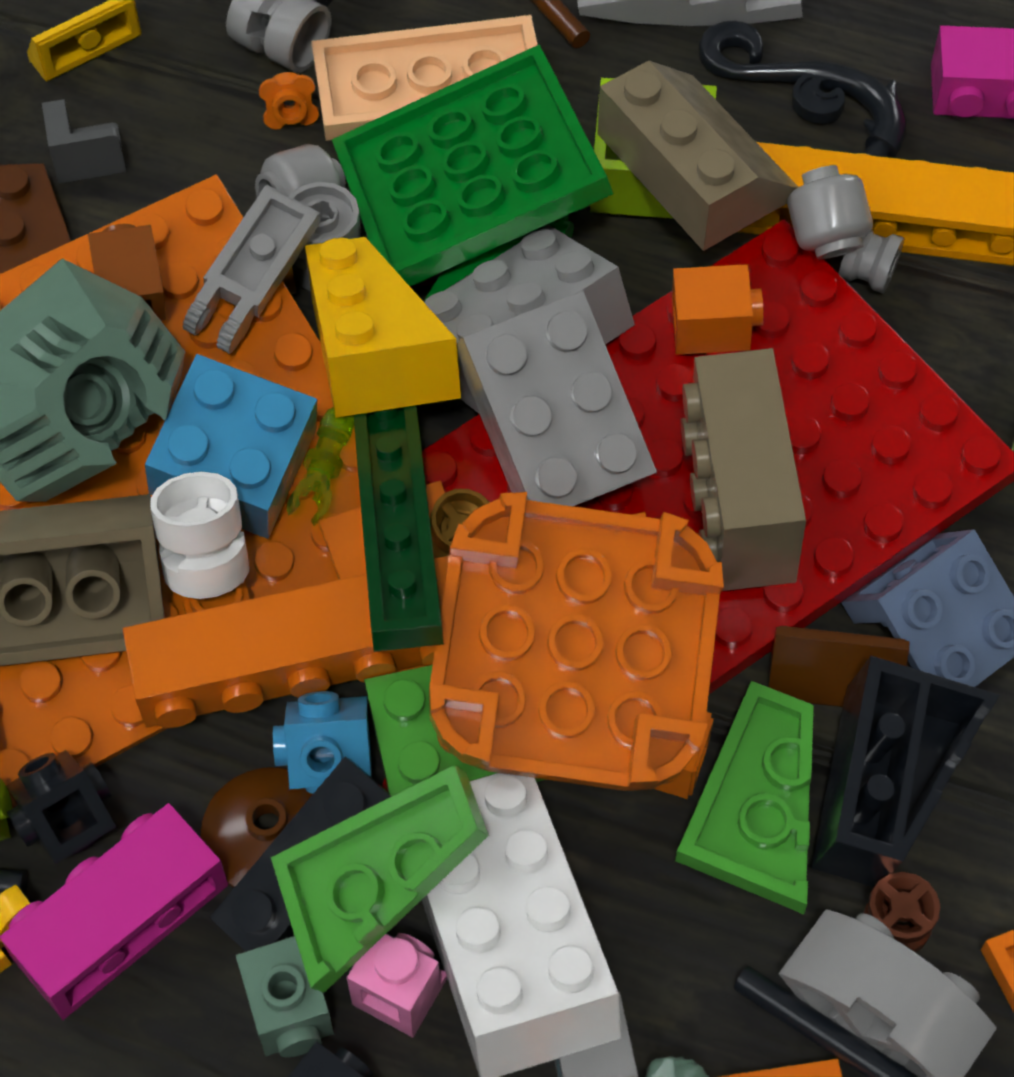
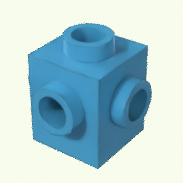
M317 691L300 696L298 701L287 702L284 725L273 726V752L275 766H288L289 789L306 788L307 792L314 794L344 757L352 760L372 777L367 696L339 698L338 694L334 692Z

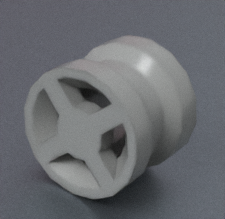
M872 230L862 239L863 248L843 256L839 275L849 282L857 278L867 281L872 290L885 293L898 263L904 244V237L895 234L883 237L874 234Z

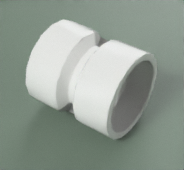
M194 472L171 478L159 486L150 498V509L156 538L160 542L159 554L166 584L171 591L183 597L195 599L218 597L233 591L244 582L249 573L245 535L243 531H240L242 528V518L235 485L230 479L216 473Z

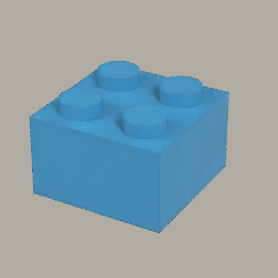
M196 354L145 462L149 494L153 495L155 490L167 480L182 474L194 472L219 474L230 479L237 488L242 518L241 529L269 539L316 432L317 398Z

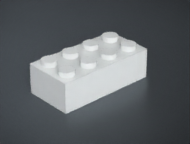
M497 773L469 781L489 836L422 899V903L479 1076L500 1077L621 1039L619 993L535 778Z

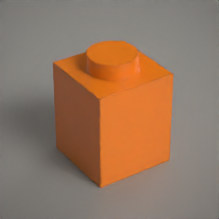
M748 264L673 268L672 309L676 355L750 351L752 326L763 325V298L761 289H750Z

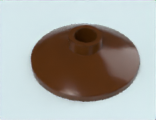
M266 767L240 774L227 782L214 795L207 806L202 820L201 839L221 860L228 885L232 888L239 883L313 795L307 792L306 788L289 789L288 769ZM265 814H275L279 817L278 823L273 828L266 830L259 829L254 825L256 819Z

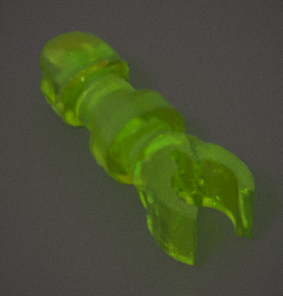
M332 407L323 416L317 431L319 436L315 448L307 451L303 462L307 472L288 499V516L294 514L300 506L299 497H307L311 490L314 491L312 500L316 502L318 507L317 513L311 519L313 526L319 523V520L324 517L330 508L332 492L329 489L331 479H335L340 475L343 461L339 456L342 447L348 443L354 428L353 415L335 418L334 408Z

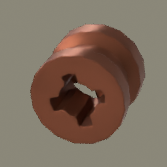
M898 872L889 874L877 882L863 913L881 921L891 931L896 941L916 953L924 947L939 919L940 903L936 891L928 881L916 874ZM898 921H901V922H908V921H909V922H910V926H909V925H904V926H902V925H896V926H894V925H895Z

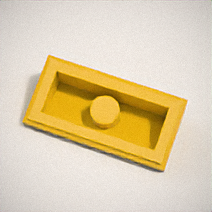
M109 0L31 38L27 51L30 62L43 79L48 81L140 36L142 33L135 0Z

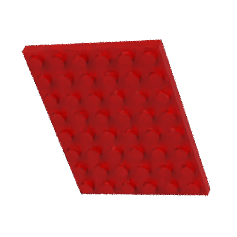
M785 219L711 266L748 264L750 289H761L763 325L752 326L750 351L773 348L806 517L797 582L726 590L720 593L709 694L771 652L776 627L805 628L1014 482V452L824 259H817L815 252L805 251L800 248L793 227ZM671 291L633 315L635 325L605 344L657 473L574 507L629 515L645 512L646 517L661 519L663 512L689 520L687 526L699 535V530L704 529L702 511H694L692 504L690 473H695L692 455L685 456L681 435V418H685L682 386L683 384L693 383L694 357L744 351L676 355ZM480 414L422 450L426 485L440 480L445 493L454 489H471L481 493L489 502L499 499L501 493H512Z

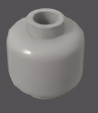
M305 144L275 153L265 159L260 174L257 175L255 180L256 196H259L265 185H269L288 196L301 186L315 182L335 183L345 188V175L339 162L331 158L321 147Z
M837 165L824 166L804 173L802 175L804 185L796 188L787 198L793 229L800 248L805 251L815 252L817 259L820 260L838 257L863 248L862 239L872 231L873 220L861 178L852 174L839 175Z

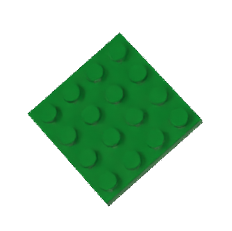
M540 44L331 139L350 191L356 198L360 218L369 241L409 286L420 284L438 273L467 260L475 259L491 249L522 235H527L544 225L577 210L585 209L593 203L614 194L608 177Z

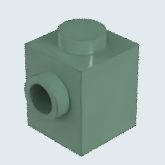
M295 936L236 955L265 1056L278 1052L282 1057L299 1056L307 1053L316 1041L321 1044V1038L334 1034L323 992L310 987Z

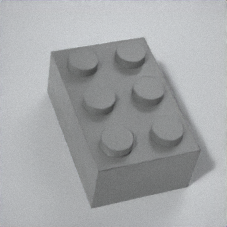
M550 225L527 234L514 247L495 259L480 264L474 269L473 273L446 290L431 295L424 302L456 337L457 343L464 336L582 290L605 344L635 325L619 267ZM458 362L460 400L479 413Z
M583 290L464 336L457 343L458 362L512 493L527 492L526 500L574 507L657 473Z

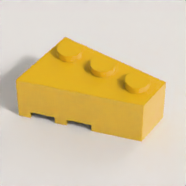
M366 237L353 239L333 238L324 243L305 245L312 304L335 418L461 398L456 337Z

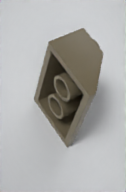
M647 61L600 86L597 134L703 251L787 204L789 194L798 188L792 179L693 75Z
M150 494L0 511V666L126 651L122 628L165 619L156 536L150 509Z

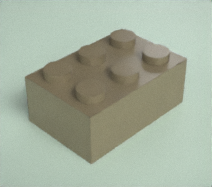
M773 348L694 357L693 383L683 384L682 386L685 418H681V435L685 456L692 455L695 473H690L692 504L694 511H702L704 529L699 530V536L708 543L716 561L722 562L724 582L722 591L797 582L806 517Z

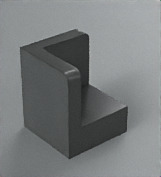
M65 99L42 103L48 147L59 184L126 172L120 132L116 123L112 122L72 129Z

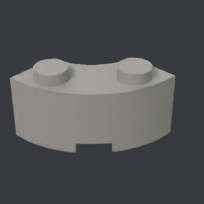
M826 909L778 973L796 997L919 1077H964L997 1029L989 1017L977 1005L980 996L970 983L953 973H942L917 953L896 941L891 931L881 921L865 913H859L854 919Z

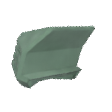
M61 259L0 310V482L16 501L46 502L117 463L111 451L119 447L121 440L133 435L136 427L146 423L149 415L155 413L161 416L163 420L166 419L181 381L186 351L141 296L69 261Z

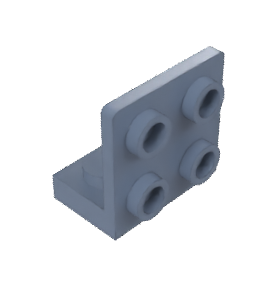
M975 529L939 533L841 602L854 624L881 623L883 627L889 628L894 638L910 641L908 662L912 668L975 687L1014 658V596Z

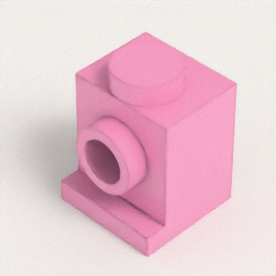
M398 933L395 938L385 934L353 966L347 976V982L353 1006L413 1038L446 982L447 976L445 971L439 969V962L433 959L434 953L428 946L410 935Z

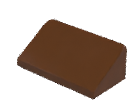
M779 626L776 627L770 653L768 687L810 704L843 707L847 686L870 656L907 666L910 641L899 638Z

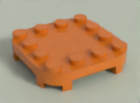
M527 492L501 493L499 499L475 509L462 524H458L449 549L440 612L444 644L435 646L429 684L430 721L437 733L439 745L443 750L453 754L461 762L489 772L622 791L651 790L662 784L674 781L700 750L709 724L705 722L720 593L724 588L722 562L716 561L708 543L687 526L689 520L663 512L661 519L526 500Z

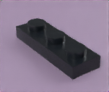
M344 757L213 912L210 918L246 952L290 938L294 932L271 857L392 797V795L352 760Z

